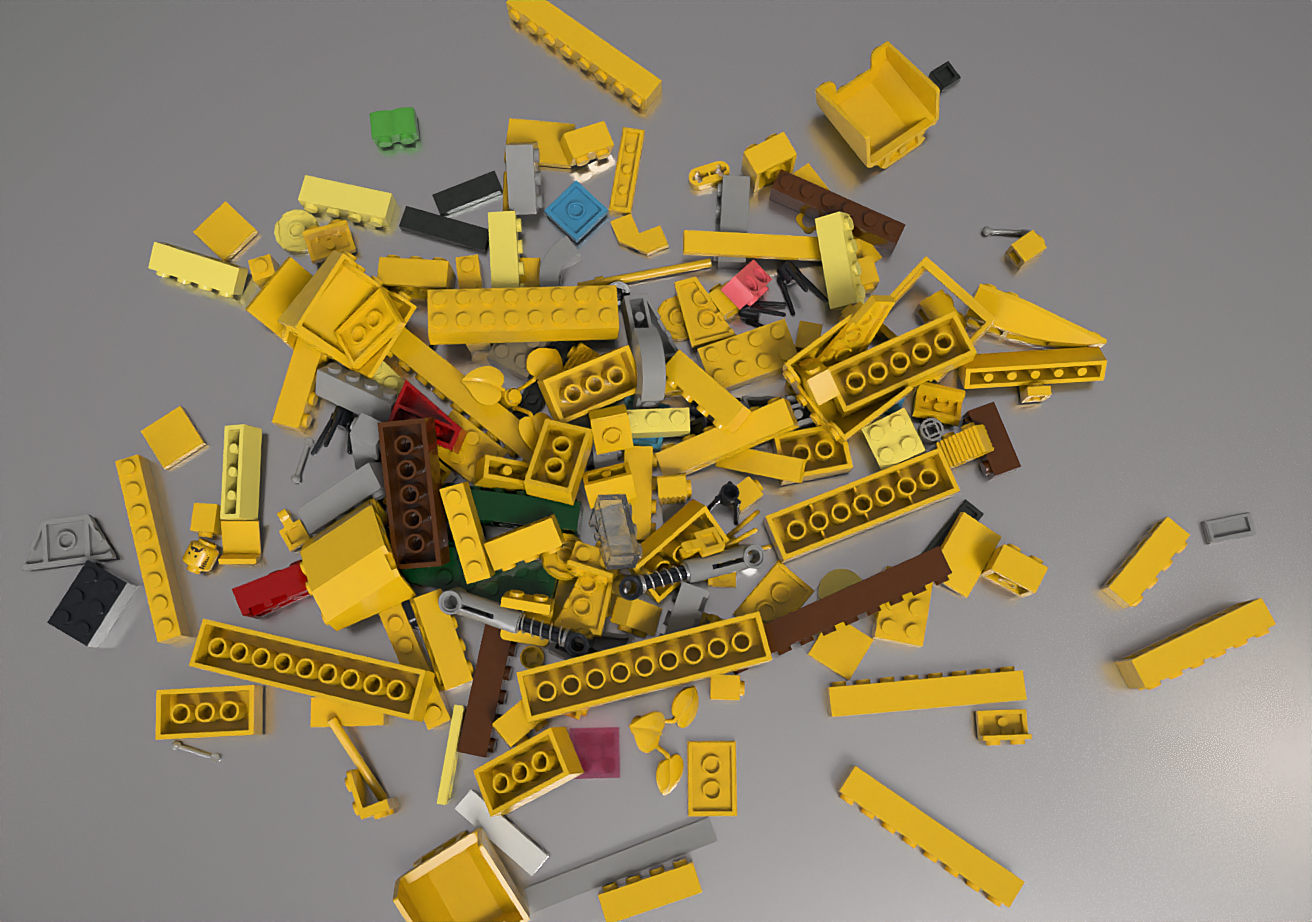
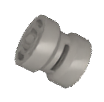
M928 418L918 427L917 432L923 444L929 446L941 438L944 428L939 420Z

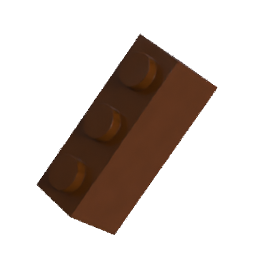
M994 402L969 410L963 415V426L974 422L975 425L983 424L987 430L994 451L980 456L982 461L980 466L984 475H988L989 480L1016 471L1021 467Z

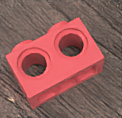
M753 259L721 290L739 309H742L746 304L750 307L769 289L766 285L772 278Z

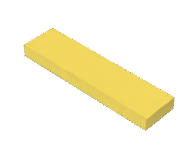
M454 704L437 798V804L447 805L451 801L459 756L457 750L467 709L463 705Z

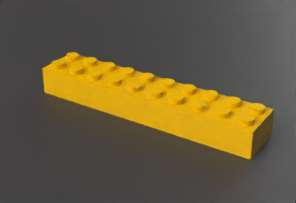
M758 611L516 672L527 722L533 723L772 661V656L761 615Z
M204 618L189 662L191 667L418 722H423L436 674L422 669Z

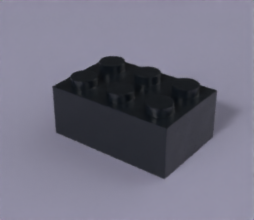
M87 560L47 623L85 646L100 648L138 585L100 563Z

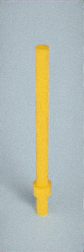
M708 258L605 278L597 276L594 277V280L577 282V286L607 285L614 281L628 283L710 268L712 263L711 259Z

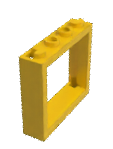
M925 256L890 296H892L896 304L918 279L928 271L984 321L970 337L974 346L994 325L997 318ZM882 323L877 331L879 336L884 333L889 340L897 337L884 323ZM948 372L940 376H937L929 381L932 382L933 380H935L939 383Z

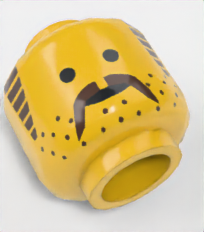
M200 537L198 540H192L182 558L183 562L188 565L186 569L199 575L201 571H211L219 556V551L216 549L217 545Z

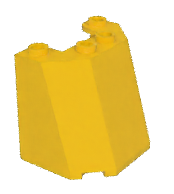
M889 41L873 49L870 57V69L860 73L855 79L846 85H842L837 91L836 85L832 81L824 82L815 89L816 102L819 108L864 165L869 168L877 165L880 168L886 169L920 146L925 140L923 136L925 131L930 126L935 125L939 119V87Z
M345 250L343 253L333 251L280 316L278 322L284 325L288 331L329 358L335 359L354 372L372 378L405 325L360 369L353 368L334 332L379 287L384 288V283L375 276L369 277L364 273L366 269L355 262L357 258ZM386 289L407 324L417 306L410 302L412 298L401 291L397 294Z
M854 312L785 362L782 368L784 371L782 372L783 376L797 394L795 398L802 407L806 406L811 412L810 418L817 426L821 425L835 442L838 441L841 444L905 398L914 389L909 385L899 394L842 419L833 399L818 406L806 394L794 368L798 367L799 363L805 359H817L855 315Z
M375 497L369 499L306 541L300 551L302 557L300 567L308 579L305 583L309 594L314 596L321 610L324 623L330 625L336 632L416 596L415 590L404 579L397 568L384 528L385 525L389 524L388 513Z
M482 827L476 828L469 834L464 831L455 835L417 859L413 863L414 868L401 875L395 881L393 902L406 922H528L530 920L527 905Z

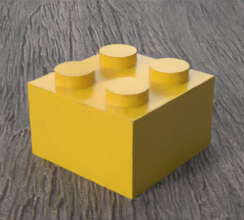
M784 131L779 134L774 133L768 136L764 142L758 145L756 143L751 144L745 149L741 171L744 176H750V186L753 192H756L775 182L781 169L793 173L797 153Z
M1008 543L994 550L981 575L1023 598L1036 593L1048 567L1042 564L1043 561L1032 555L1028 557L1021 553L1019 547Z

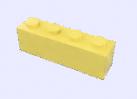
M308 175L304 177L298 201L307 212L317 213L319 211L333 218H339V216L347 217L352 222L360 223V221H365L375 227H382V225L390 227L396 206V200L392 193Z
M515 210L488 212L491 288L525 287V283H521V275H525L524 262H520V254H523V241L519 240L518 232H522V220L517 218Z
M836 212L816 218L815 223L830 309L840 311L849 304L855 305L859 301L864 304L865 289L860 280L862 271L856 257L858 247L853 239L852 230L854 224L849 214L843 212Z
M154 242L148 266L149 269L157 271L156 275L166 278L175 276L178 277V282L190 285L191 282L199 284L198 288L212 291L213 288L219 290L220 295L233 298V295L243 294L249 268L166 242Z
M689 407L627 410L632 439L686 437L690 435Z
M245 424L225 426L220 519L258 521L261 428Z

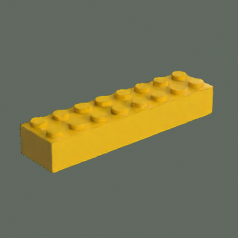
M616 285L427 290L428 336L430 345L618 339L619 316Z
M940 447L765 516L763 522L779 561L783 564L952 497L960 489Z

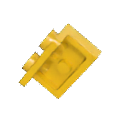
M336 219L329 222L328 225L321 227L314 225L302 232L312 264L326 261L333 251L342 253L344 250L349 253L357 252L347 220Z
M924 382L918 385L914 395L912 416L922 419L935 418L941 423L958 426L961 420L962 402L966 391Z
M1026 709L975 711L978 741H985L986 746L1001 745L1000 740H1010V745L1025 744V739H1032V734H1028Z

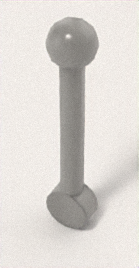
M988 226L982 230L984 235L995 233L1024 236L1030 232L1027 229H991Z
M310 437L304 439L305 447L295 475L291 477L293 483L300 482V473L309 447L314 444L313 439Z
M178 740L173 741L171 745L174 750L182 749L209 758L212 763H217L221 759L218 753L210 754L183 745Z

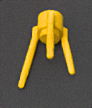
M759 510L754 511L726 534L730 541L725 544L724 550L738 547L739 542L758 531L757 528H753L737 538L733 536L760 513ZM768 544L761 547L767 550L771 549L772 545Z

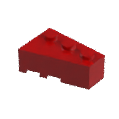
M405 380L388 421L434 417L437 446L459 454L468 432L413 384Z
M302 560L291 563L290 567L273 571L264 577L232 588L242 615L259 619L310 595L305 584L308 581L307 575L303 573L300 567Z

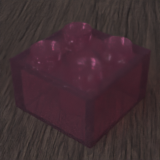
M620 727L570 728V739L584 771L583 774L573 779L621 777Z

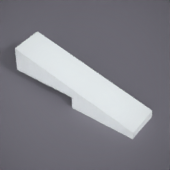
M471 789L456 806L455 810L476 828L482 827L487 837L531 876L538 871L549 857L525 833L503 815L490 817L483 796L477 791Z

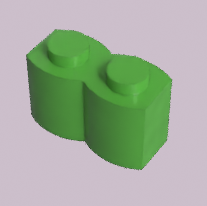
M413 107L382 110L369 114L372 140L376 145L389 147L396 142L411 144L414 140L419 139L417 114Z

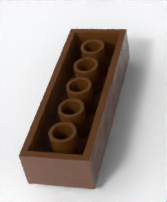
M434 417L379 422L377 424L391 547L397 568L410 569L442 566L450 562L445 509L439 489H442L435 419Z

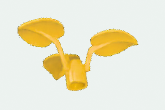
M538 348L527 356L526 369L534 377L518 388L505 390L504 387H501L504 383V375L500 370L492 366L476 368L467 373L460 381L471 396L482 405L491 406L498 402L506 409L512 408L513 411L517 410L527 414L529 417H523L519 420L518 432L523 442L532 451H535L545 418L552 419L542 412L536 413L533 416L531 411L519 407L518 404L522 400L520 392L536 380L540 381L562 371V358L556 349Z
M694 685L683 688L675 696L671 708L673 718L665 719L661 712L653 711L643 716H635L631 724L628 725L640 751L649 753L656 748L664 755L665 759L659 762L656 770L657 786L660 793L664 796L669 794L680 781L684 764L680 755L673 754L670 757V754L658 745L662 735L661 731L665 723L673 724L677 722L678 727L685 728L694 720L699 706L698 692Z

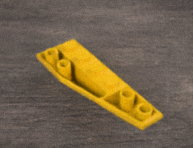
M980 283L972 294L975 300L997 318V321L987 332L1002 338L1054 349L1096 346L1101 348L1107 342V339L1101 337L1100 334L1089 331L1025 299L1019 298V295L1016 293L1000 291L992 284ZM968 306L966 307L964 316L967 320V325L979 328L984 321Z

